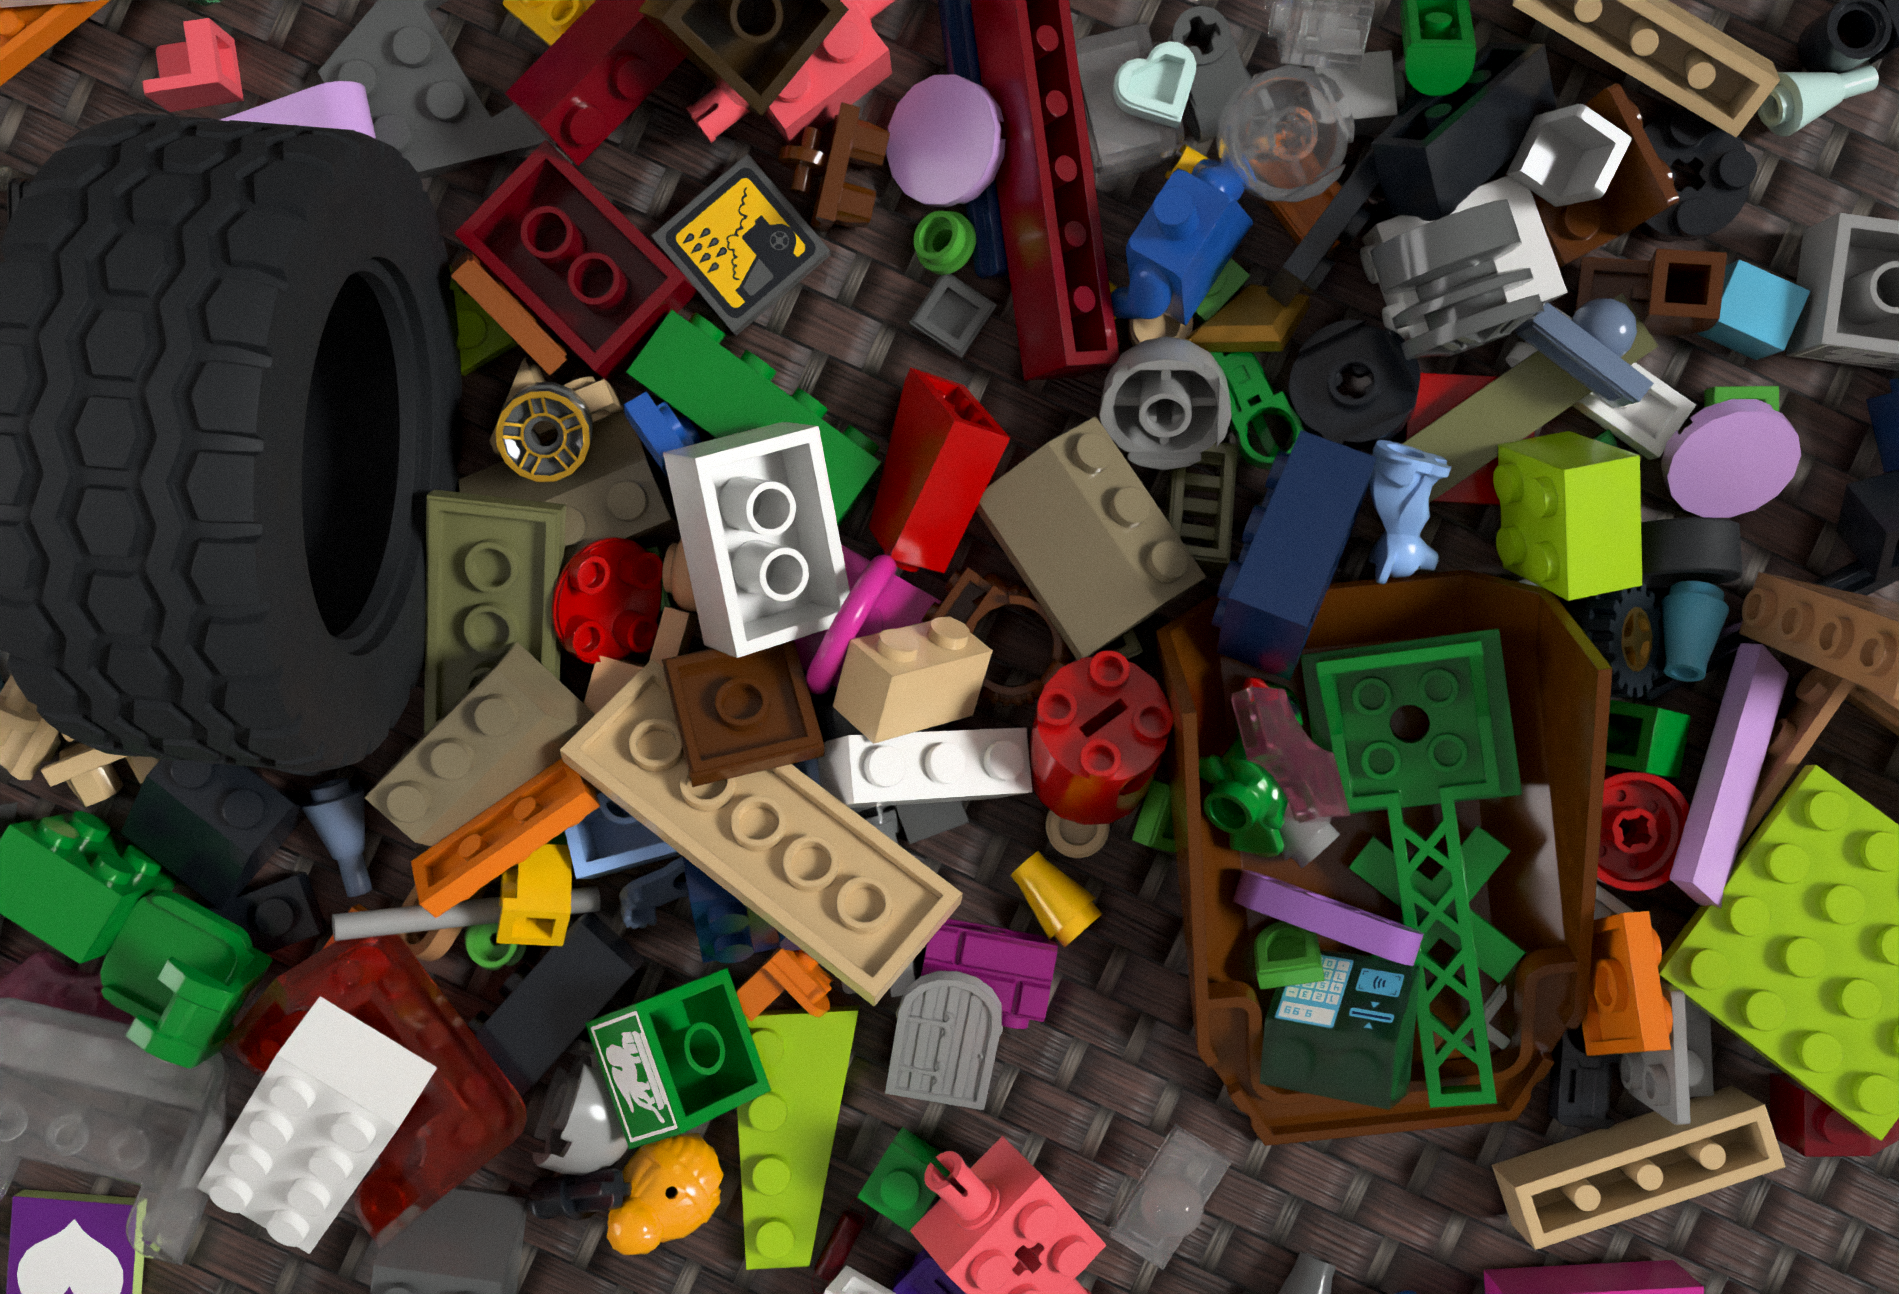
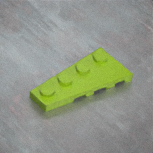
M860 1005L830 1007V1010L819 1018L810 1015L804 1008L763 1010L752 1022L745 1016L771 1091L737 1107L746 1270L810 1266Z

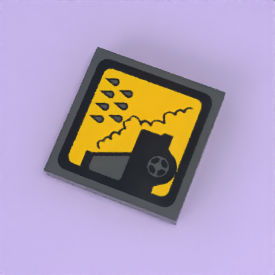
M748 153L651 235L735 336L832 255L829 248Z

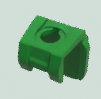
M168 890L154 891L143 896L135 904L107 953L100 971L101 982L104 987L101 992L104 998L115 1007L136 1017L126 1037L147 1053L161 1060L192 1069L216 1055L224 1047L235 1027L233 1022L252 989L262 980L272 962V958L254 948L248 933L240 926L178 893Z

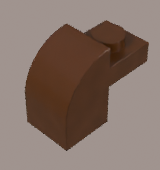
M1656 249L1650 261L1582 257L1574 314L1588 301L1596 298L1613 299L1623 293L1651 335H1683L1707 331L1720 319L1727 253Z

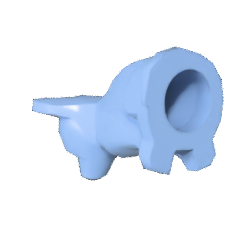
M1379 440L1373 449L1372 456L1377 457L1369 485L1374 508L1382 521L1385 531L1371 549L1369 562L1376 564V583L1385 584L1388 577H1409L1418 569L1434 571L1438 566V553L1423 541L1420 533L1430 518L1429 496L1432 486L1439 479L1449 476L1451 466L1446 465L1447 460L1436 454L1427 453L1392 441Z

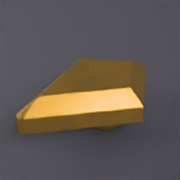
M1250 283L1185 339L1208 352L1283 351L1310 307L1309 296L1297 293L1286 308L1266 293L1269 288L1268 286Z

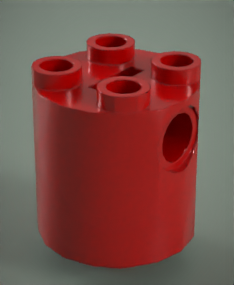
M1102 651L1094 657L1081 658L1061 667L1044 685L1042 694L1039 697L1028 747L1032 787L1040 802L1060 818L1082 825L1110 824L1133 812L1147 796L1174 722L1169 702L1157 681L1136 664L1128 662L1121 653L1115 651Z

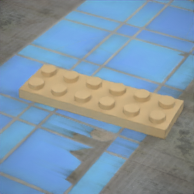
M653 659L560 749L561 757L565 764L873 1006L878 1003L961 904L962 892L792 764L692 787L663 667Z

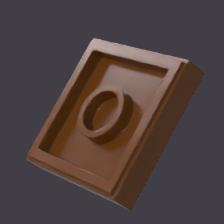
M794 640L739 658L712 648L662 659L663 671L692 787L824 757L825 746Z

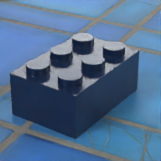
M1300 430L1290 454L1281 450L1278 451L1265 484V488H1268L1262 506L1255 504L1243 532L1241 542L1244 545L1238 561H1230L1217 593V598H1220L1211 623L1212 626L1221 629L1217 653L1289 681L1291 680L1356 523L1377 457Z

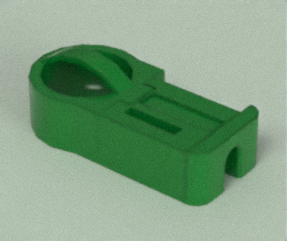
M1211 352L1223 369L1227 379L1232 415L1229 426L1236 438L1239 453L1249 464L1260 469L1270 470L1280 449L1273 439L1263 415H1277L1284 419L1291 427L1293 444L1291 449L1287 451L1289 454L1293 449L1300 430L1303 431L1301 420L1290 407L1283 391L1275 394L1254 353ZM1250 421L1268 457L1255 452L1249 445L1247 424Z

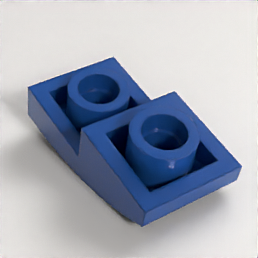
M647 391L624 404V414L627 421L667 477L663 452L702 443L696 428L685 415L676 417L666 401L656 406Z

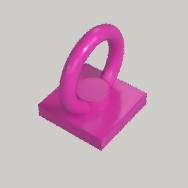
M841 544L850 593L829 629L794 640L802 668L807 671L805 680L811 693L822 695L832 686L838 688L851 639L880 633L887 629H897L923 623L921 620L934 602L939 605L942 601L896 576V563L892 557L883 554L874 557L870 561Z

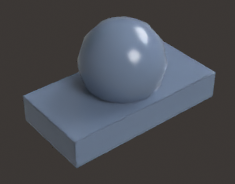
M1596 298L1586 302L1575 312L1572 320L1546 302L1542 304L1545 312L1529 318L1515 329L1518 336L1613 408L1640 402L1654 384L1621 358L1630 350L1637 334L1636 319L1626 304L1612 298Z

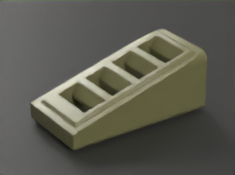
M1215 442L1209 449L1201 452V460L1194 463L1197 465L1220 467L1219 477L1187 473L1186 467L1170 469L1164 516L1182 542L1211 545L1210 548L1185 545L1206 577H1221L1230 563L1238 453L1237 444L1221 442L1217 447V442ZM1186 489L1217 493V499L1214 501L1184 497V491ZM1184 515L1214 519L1213 527L1182 523V517Z

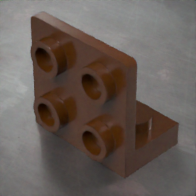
M1618 83L1605 88L1584 104L1632 137L1605 194L1599 199L1555 207L1531 191L1559 268L1613 241L1679 202L1678 193L1673 186L1674 180L1670 168L1656 154L1642 127V116L1638 107L1627 98L1621 85ZM1516 154L1500 167L1505 177L1508 176L1506 173Z

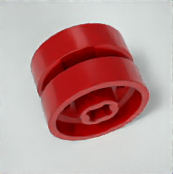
M1605 766L1597 881L1622 890L1642 891L1658 887L1670 880V873L1690 810V806L1684 796L1670 782L1645 772Z

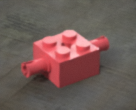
M840 0L849 10L764 112L788 145H800L804 127L821 129L834 119L835 115H838L842 102L852 105L892 74L889 49L872 28L871 19L896 0ZM715 87L693 105L690 104L685 108L697 127L702 129L703 135L710 143L714 142L717 136L750 112V110L735 104L718 87Z
M1003 1135L971 1168L954 1151H946L936 1156L940 1163L950 1172L948 1177H945L930 1162L925 1172L924 1181L927 1187L937 1193L941 1199L915 1224L910 1232L945 1274L966 1294H1091L1075 1278L1085 1270L1088 1264L1105 1248L1106 1244Z

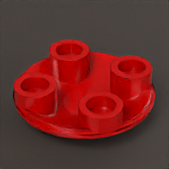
M608 537L588 544L570 559L561 572L555 586L552 599V622L557 638L572 656L581 661L595 664L596 662H601L599 655L620 660L633 651L637 653L646 652L654 645L658 631L656 619L660 609L663 563L660 557L629 539Z

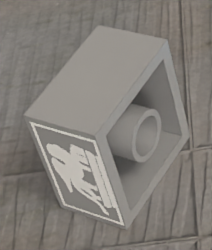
M1838 213L1805 229L1796 285L1811 292L1788 341L1786 356L1899 371V221Z

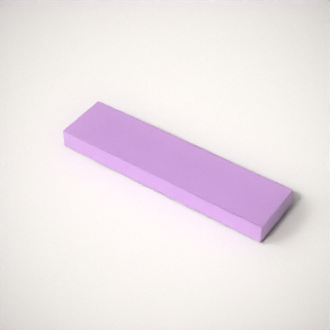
M1741 643L1737 649L1670 873V880L1697 904L1703 906L1714 905L1719 908L1722 907L1724 887L1733 869L1789 675L1763 644Z

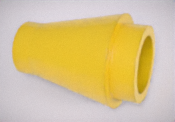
M1039 851L1029 857L1010 875L1019 885L1048 939L1050 940L1055 936L1064 948L1102 915L1101 911L1093 904L1097 897L1047 861Z

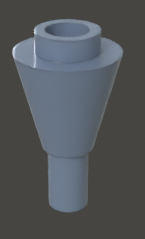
M348 778L332 779L312 786L309 789L311 797L301 802L300 806L331 857L337 860L347 897H356L372 891V884L362 853L365 851L364 786H350Z

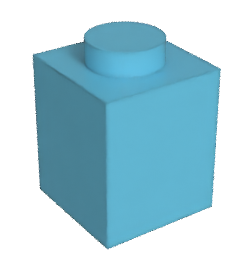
M1739 259L1726 265L1720 319L1711 329L1695 334L1754 360L1785 350L1811 291Z

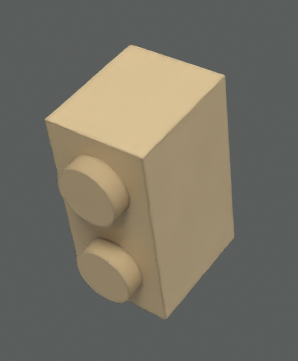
M951 616L938 617L931 621L897 629H887L880 633L851 639L833 707L873 744L973 716L993 650L970 633L969 628L964 623L953 619Z

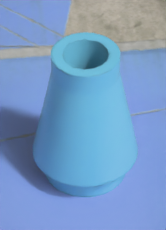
M1682 581L1673 584L1670 587L1669 595L1661 600L1666 658L1664 673L1670 678L1687 682L1700 681L1705 678L1708 661L1729 613L1728 605L1723 602L1724 592L1719 587L1701 581Z

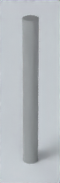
M597 886L571 889V914L600 910V893ZM500 896L462 901L438 918L431 915L421 905L333 914L332 929L334 941L499 923L501 906H499Z

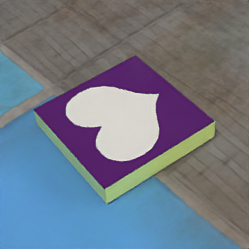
M26 1189L15 1194L12 1200L6 1294H142L148 1199Z

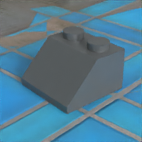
M405 1178L401 1182L373 1266L370 1294H516L529 1195Z

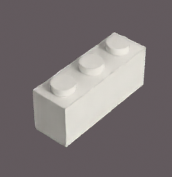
M1026 727L913 732L875 744L864 735H847L823 742L825 746L824 757L818 758L820 786L849 808L997 799L1032 792Z

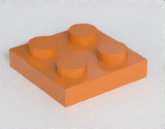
M1649 911L1620 913L1594 920L1587 1014L1581 1021L1587 1056L1671 1050L1669 1034L1673 1027V1016L1669 1002L1662 995L1658 970L1662 958V947L1657 932L1651 926Z

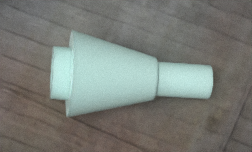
M1871 65L1840 74L1834 72H1777L1780 81L1757 110L1761 121L1774 134L1781 137L1790 136L1841 103L1843 99L1874 90L1879 81L1878 73Z

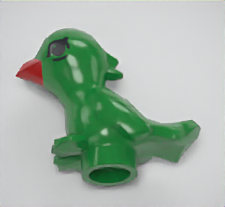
M1258 677L1246 678L1242 687L1241 697L1236 704L1235 729L1237 734L1234 743L1221 757L1214 754L1201 756L1199 759V778L1210 783V793L1204 800V811L1216 827L1230 833L1231 849L1268 858L1279 855V853L1283 852L1284 848L1279 829H1281L1285 822L1289 791L1280 753L1294 743L1303 720L1299 700L1291 689L1279 683L1268 680L1263 681Z

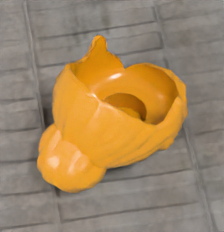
M682 1133L639 1147L622 1171L624 1182L631 1183V1195L623 1197L620 1208L610 1210L607 1221V1239L612 1248L622 1255L648 1254L660 1242L664 1243L684 1238L703 1223H707L721 1203L719 1185L724 1176L714 1148L708 1145L699 1133ZM670 1186L676 1189V1195L672 1198L667 1197L665 1194L666 1189Z

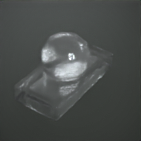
M1175 1124L1108 1228L1109 1236L1163 1270L1183 1238L1200 1225L1204 1213V1205L1231 1165L1229 1158Z

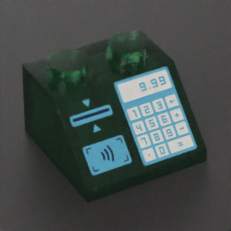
M1320 948L1325 981L1276 987L1265 1018L1259 1084L1390 1110L1409 1094L1421 965L1414 964V966H1409L1388 959Z

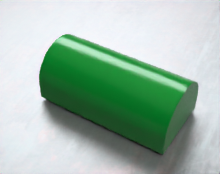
M1401 0L1400 18L1405 71L1408 81L1417 91L1429 96H1443L1458 90L1470 78L1476 56V42L1469 0Z

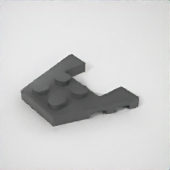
M377 0L319 69L318 73L324 83L353 81L365 86L376 139L395 147L401 152L403 158L407 159L414 167L420 179L469 169V164L503 156L506 159L529 155V150L537 149L546 139L514 104L494 117L491 116L430 15L431 11L449 0Z

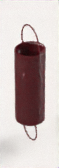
M853 1200L850 1202L848 1210L843 1211L814 1267L815 1273L828 1281V1286L829 1281L832 1282L839 1274L865 1224L868 1210L867 1204L866 1214L863 1218L857 1213L849 1211ZM812 1278V1283H811V1285H812V1290L814 1291V1293H815V1294H824V1292H823V1293H817V1292H815V1290L813 1289V1278Z

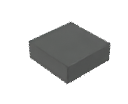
M940 275L910 320L909 326L962 361L996 311L997 305L953 275Z

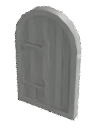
M936 971L920 976L906 988L900 1001V1006L896 1011L897 1024L885 1094L984 1110L999 1037L1003 1032L1002 1004L994 990L977 977L959 971Z

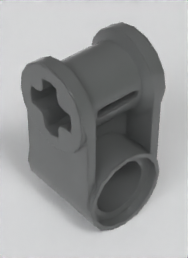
M1206 6L1191 7L1183 12L1175 22L1167 42H1179L1184 45L1188 35L1192 34L1196 42L1207 40L1209 43L1204 55L1201 54L1197 46L1189 47L1196 61V73L1183 113L1190 133L1194 140L1200 144L1260 120L1261 108L1255 85L1247 69L1243 66L1230 32L1229 24L1224 16L1214 8Z

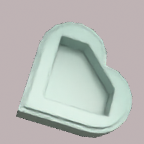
M1168 41L1156 46L1150 52L1147 59L1136 58L1127 61L1119 68L1113 82L1112 94L1115 103L1121 110L1130 115L1178 129L1196 73L1194 55L1185 45L1179 42Z

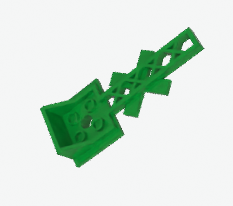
M1499 628L1301 654L1300 658L1322 810L1332 816L1388 809L1393 849L1373 835L1351 862L1349 868L1402 908V917L1398 920V923L1424 933L1414 966L1404 965L1371 954L1363 963V968L1404 975L1403 982L1411 974L1430 1108L1495 1104L1497 1100L1478 967L1500 983L1525 954V949L1469 907L1471 899L1508 856L1511 849L1478 824L1464 841L1460 843L1455 802L1522 795ZM1415 705L1425 711L1430 722L1423 736L1415 740H1405L1394 732L1391 725V717L1399 707ZM1441 804L1443 817L1427 837H1424L1403 820L1402 808ZM1444 834L1446 835L1448 854L1436 846ZM1406 839L1418 847L1410 858ZM1427 855L1442 865V868L1433 879L1418 869V866ZM1439 938L1456 950L1445 964H1442L1428 953ZM1463 963L1466 981L1455 974ZM1425 968L1435 975L1428 985ZM1445 984L1469 1001V1010L1454 1028L1430 1011V1002ZM1472 1027L1475 1045L1465 1038V1035ZM1434 1032L1444 1039L1437 1048L1435 1046ZM1456 1048L1478 1065L1480 1084L1441 1087L1439 1067Z

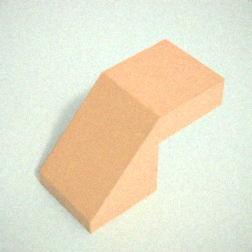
M664 606L650 660L653 659L663 667L662 659L688 654L698 614L675 607ZM599 655L601 662L594 664L584 704L596 714L646 664L625 658L619 660Z

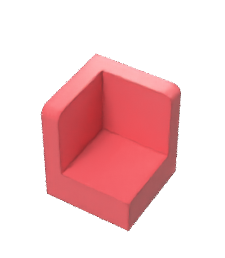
M210 18L184 21L186 42L158 46L156 48V57L160 78L142 81L144 95L169 112L244 101L235 40Z

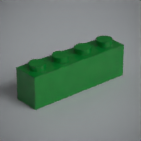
M671 310L626 373L716 439L779 422L819 426L837 526L840 529L884 468L882 463L873 457L880 447L851 425H848L842 434L825 422L822 418L828 409L799 387L790 396L773 384L771 380L777 372L747 349L738 358L721 346L719 343L725 337V334L698 313L694 312L687 321Z

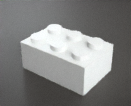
M779 422L663 452L704 645L739 658L829 629L850 593L819 426Z

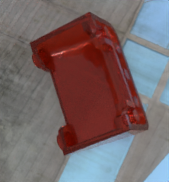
M397 934L336 941L276 977L226 1038V1042L243 1065L254 1075L263 1078L276 1054L321 996L437 1067L404 1121L377 1158L381 1167L372 1172L360 1184L355 1195V1212L361 1224L380 1249L512 1144L524 1131L527 1121L526 1106L520 1094Z

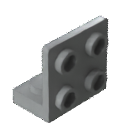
M1660 979L1662 995L1669 1002L1673 1016V1027L1669 1034L1671 1050L1621 1053L1619 1072L1622 1083L1628 1089L1630 1095L1673 1124L1685 1125L1691 1122L1690 1097L1714 1096L1710 1016L1687 1000L1683 990Z

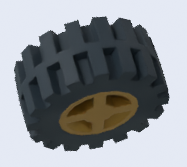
M1644 583L1638 587L1568 601L1570 609L1566 610L1612 667L1610 697L1613 698L1643 696V692H1648L1653 686L1651 678H1657L1660 670L1656 663L1657 659H1662L1664 648L1659 646L1660 638L1664 637L1663 626L1658 624V619L1662 615L1660 607L1653 606L1656 598L1652 590H1646L1647 585Z

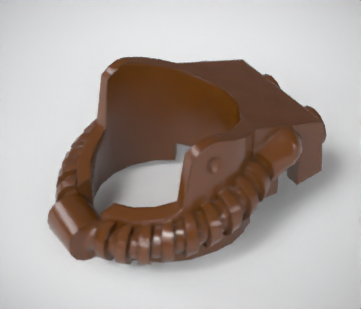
M968 567L964 573L957 569L944 588L950 592L941 605L934 602L921 620L922 622H927L938 617L951 616L953 619L964 623L969 628L970 633L973 634L977 622L990 610L1007 604H1017L1031 610L1045 622L1051 636L1052 647L1050 657L1053 658V661L1039 680L1034 678L1025 684L1015 686L1000 685L984 677L978 698L982 700L987 698L994 705L997 702L1002 703V707H1009V704H1015V707H1022V703L1025 702L1028 705L1033 704L1034 700L1042 694L1044 685L1061 667L1068 665V661L1073 658L1069 647L1028 586L1025 585L1022 588L1016 583H1012V586H1006V583L994 573L981 577Z

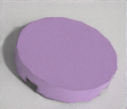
M956 74L933 75L913 85L898 102L888 125L890 136L886 155L892 177L906 195L925 205L948 207L958 203L965 204L978 198L994 181L1004 158L1006 139L1001 138L1002 129L1000 121L1004 122L1001 108L989 91Z
M1730 399L1705 407L1690 417L1692 424L1686 427L1680 435L1677 430L1666 443L1661 460L1664 483L1671 496L1684 510L1704 518H1731L1756 510L1778 496L1795 475L1801 458L1799 436L1783 413L1775 411L1770 404L1757 399Z

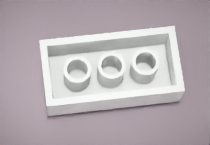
M320 996L276 1054L196 1188L208 1194L211 1200L221 1209L231 1213H240L266 1228L270 1236L277 1242L286 1246L298 1247L310 1254L396 1133L437 1067Z

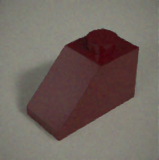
M1770 1073V1121L1776 1139L1805 1157L1872 1156L1899 1140V1118L1883 1140H1877L1868 1136L1786 1073Z

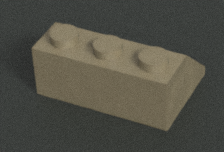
M624 410L593 423V437L584 462L573 474L558 481L536 482L519 476L504 461L458 480L461 493L566 504L564 568L578 551L596 540L620 537L638 543L679 526L674 502L659 465L627 421ZM550 441L542 445L547 446L549 445Z
M1096 416L1047 442L988 486L976 508V511L1077 660L1089 657L1168 608L1206 578Z
M517 642L388 770L365 796V799L415 843L434 846L561 759L560 749L595 713Z

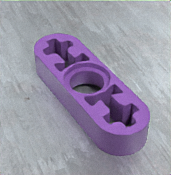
M1242 870L1233 898L1235 903L1376 956L1409 966H1414L1424 933L1404 924L1250 870Z

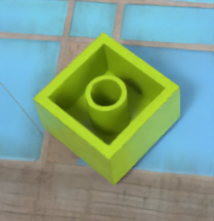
M1571 431L1498 444L1499 466L1494 470L1493 484L1496 495L1500 500L1501 528L1497 532L1496 547L1498 555L1503 562V568L1568 601L1642 586L1640 455Z

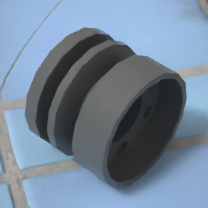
M1507 199L1474 206L1400 234L1370 251L1383 293L1398 294L1416 290L1419 302L1392 318L1395 328L1399 329L1426 321L1429 329L1428 332L1401 343L1406 360L1430 356L1448 357L1510 335L1514 329L1529 318L1545 312L1539 294L1509 303L1507 301L1505 292L1534 279L1530 268H1519L1499 273L1497 271L1494 261L1512 252L1522 244Z

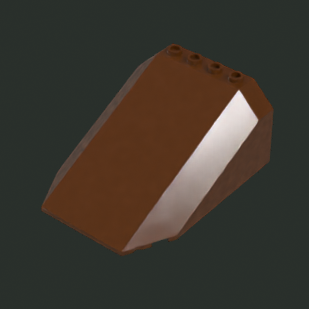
M1466 569L1417 574L1403 578L1389 577L1385 584L1376 583L1375 579L1332 583L1327 590L1301 654L1499 628L1522 795L1455 802L1460 843L1464 841L1478 824L1511 849L1508 856L1471 899L1469 907L1525 949V954L1500 983L1478 967L1483 1005L1500 984L1501 988L1505 985L1507 999L1489 1022L1491 1026L1511 1040L1508 1046L1502 1050L1488 1039L1497 1103L1430 1108L1411 974L1402 983L1398 997L1358 991L1356 986L1363 963L1371 953L1315 933L1318 938L1321 955L1353 960L1352 969L1333 1028L1278 1019L1275 1015L1285 986L1260 990L1256 975L1254 942L1258 934L1265 927L1281 920L1251 910L1233 901L1242 870L1244 869L1276 878L1398 922L1402 917V908L1349 868L1351 862L1373 835L1393 849L1388 809L1332 815L1333 819L1329 823L1340 835L1302 869L1291 857L1285 861L1281 853L1277 856L1264 858L1244 851L1232 850L1230 847V833L1216 827L1204 811V800L1210 793V783L1199 778V759L1201 756H1210L1211 754L1221 757L1234 743L1237 734L1235 729L1236 704L1241 697L1242 687L1248 677H1258L1263 681L1268 680L1285 685L1298 698L1303 723L1294 743L1280 753V759L1286 772L1287 783L1322 809L1301 658H1299L1292 678L1289 681L1217 653L1221 629L1211 625L1220 600L1217 596H1210L1157 630L1159 687L1169 702V708L1172 711L1174 721L1165 750L1196 1047L1198 1054L1208 1067L1212 1066L1225 1084L1228 1095L1237 1108L1249 1117L1251 1127L1263 1144L1270 1146L1517 1120L1531 1099L1532 1088L1545 1078L1555 1063L1551 1052L1568 1027L1577 1029L1587 1014L1612 667L1554 593L1541 587ZM1415 705L1399 707L1391 717V725L1394 732L1405 740H1415L1423 736L1430 722L1425 711ZM1441 804L1402 808L1403 820L1424 837L1430 834L1443 817ZM1444 834L1436 846L1448 854L1446 835ZM1406 839L1410 858L1418 847ZM1429 855L1418 866V869L1431 879L1442 868V865ZM1439 938L1428 953L1442 964H1445L1456 950ZM1463 963L1455 974L1466 981ZM1425 968L1428 985L1435 975ZM1447 984L1430 1002V1011L1452 1028L1470 1008L1469 1001ZM1371 1002H1376L1379 1004L1373 1008ZM1351 1008H1359L1392 1014L1394 1019L1392 1023L1350 1016L1349 1013ZM1370 1022L1372 1029L1364 1028ZM1472 1027L1465 1035V1038L1475 1045ZM1434 1032L1435 1046L1437 1048L1444 1039ZM1456 1048L1439 1067L1441 1087L1480 1084L1478 1065Z

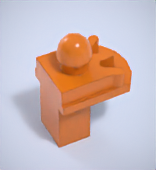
M777 948L735 991L744 1015L751 1022L784 990L810 1015L819 1018L830 1010V1001L826 994L832 989L829 984L833 979L818 965L819 963L803 950L789 951Z

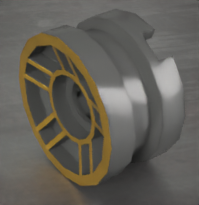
M536 382L520 389L506 404L496 427L497 448L504 462L519 476L536 482H555L573 474L584 462L593 437V419L585 401L571 388L555 382ZM537 422H551L558 431V435L551 439L547 446L540 444L541 437L536 433L535 429H532Z

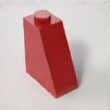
M911 367L905 378L869 529L884 550V554L894 559L896 567L911 572H916L922 567L945 573L1010 437L965 385Z

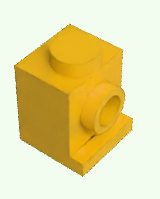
M547 842L534 851L525 861L516 864L515 868L511 867L502 873L499 898L501 912L496 943L563 946L571 915L572 859L568 845Z

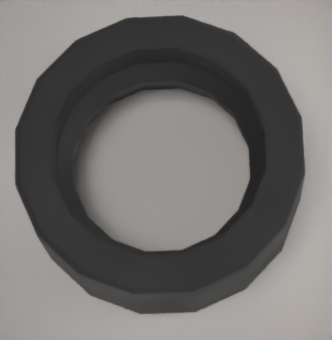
M1709 517L1674 518L1641 522L1642 583L1647 585L1646 590H1670L1673 584L1682 581H1701L1718 585L1742 577L1739 523L1728 519Z

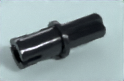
M616 1168L595 1171L582 1176L563 1174L560 1177H543L532 1183L528 1195L544 1194V1198L527 1202L531 1213L539 1219L546 1220L557 1216H566L569 1219L579 1221L590 1218L597 1211L620 1208L623 1197L631 1195L632 1186L630 1182H624L622 1171Z

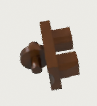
M841 103L839 113L835 115L826 154L819 151L823 132L813 127H804L800 146L786 145L780 148L778 162L794 170L790 189L792 192L809 195L813 176H821L810 223L812 229L828 233L833 224L866 228L870 223L876 199V190L844 182L848 162L879 170L885 158L890 132L870 122L859 120L861 107Z

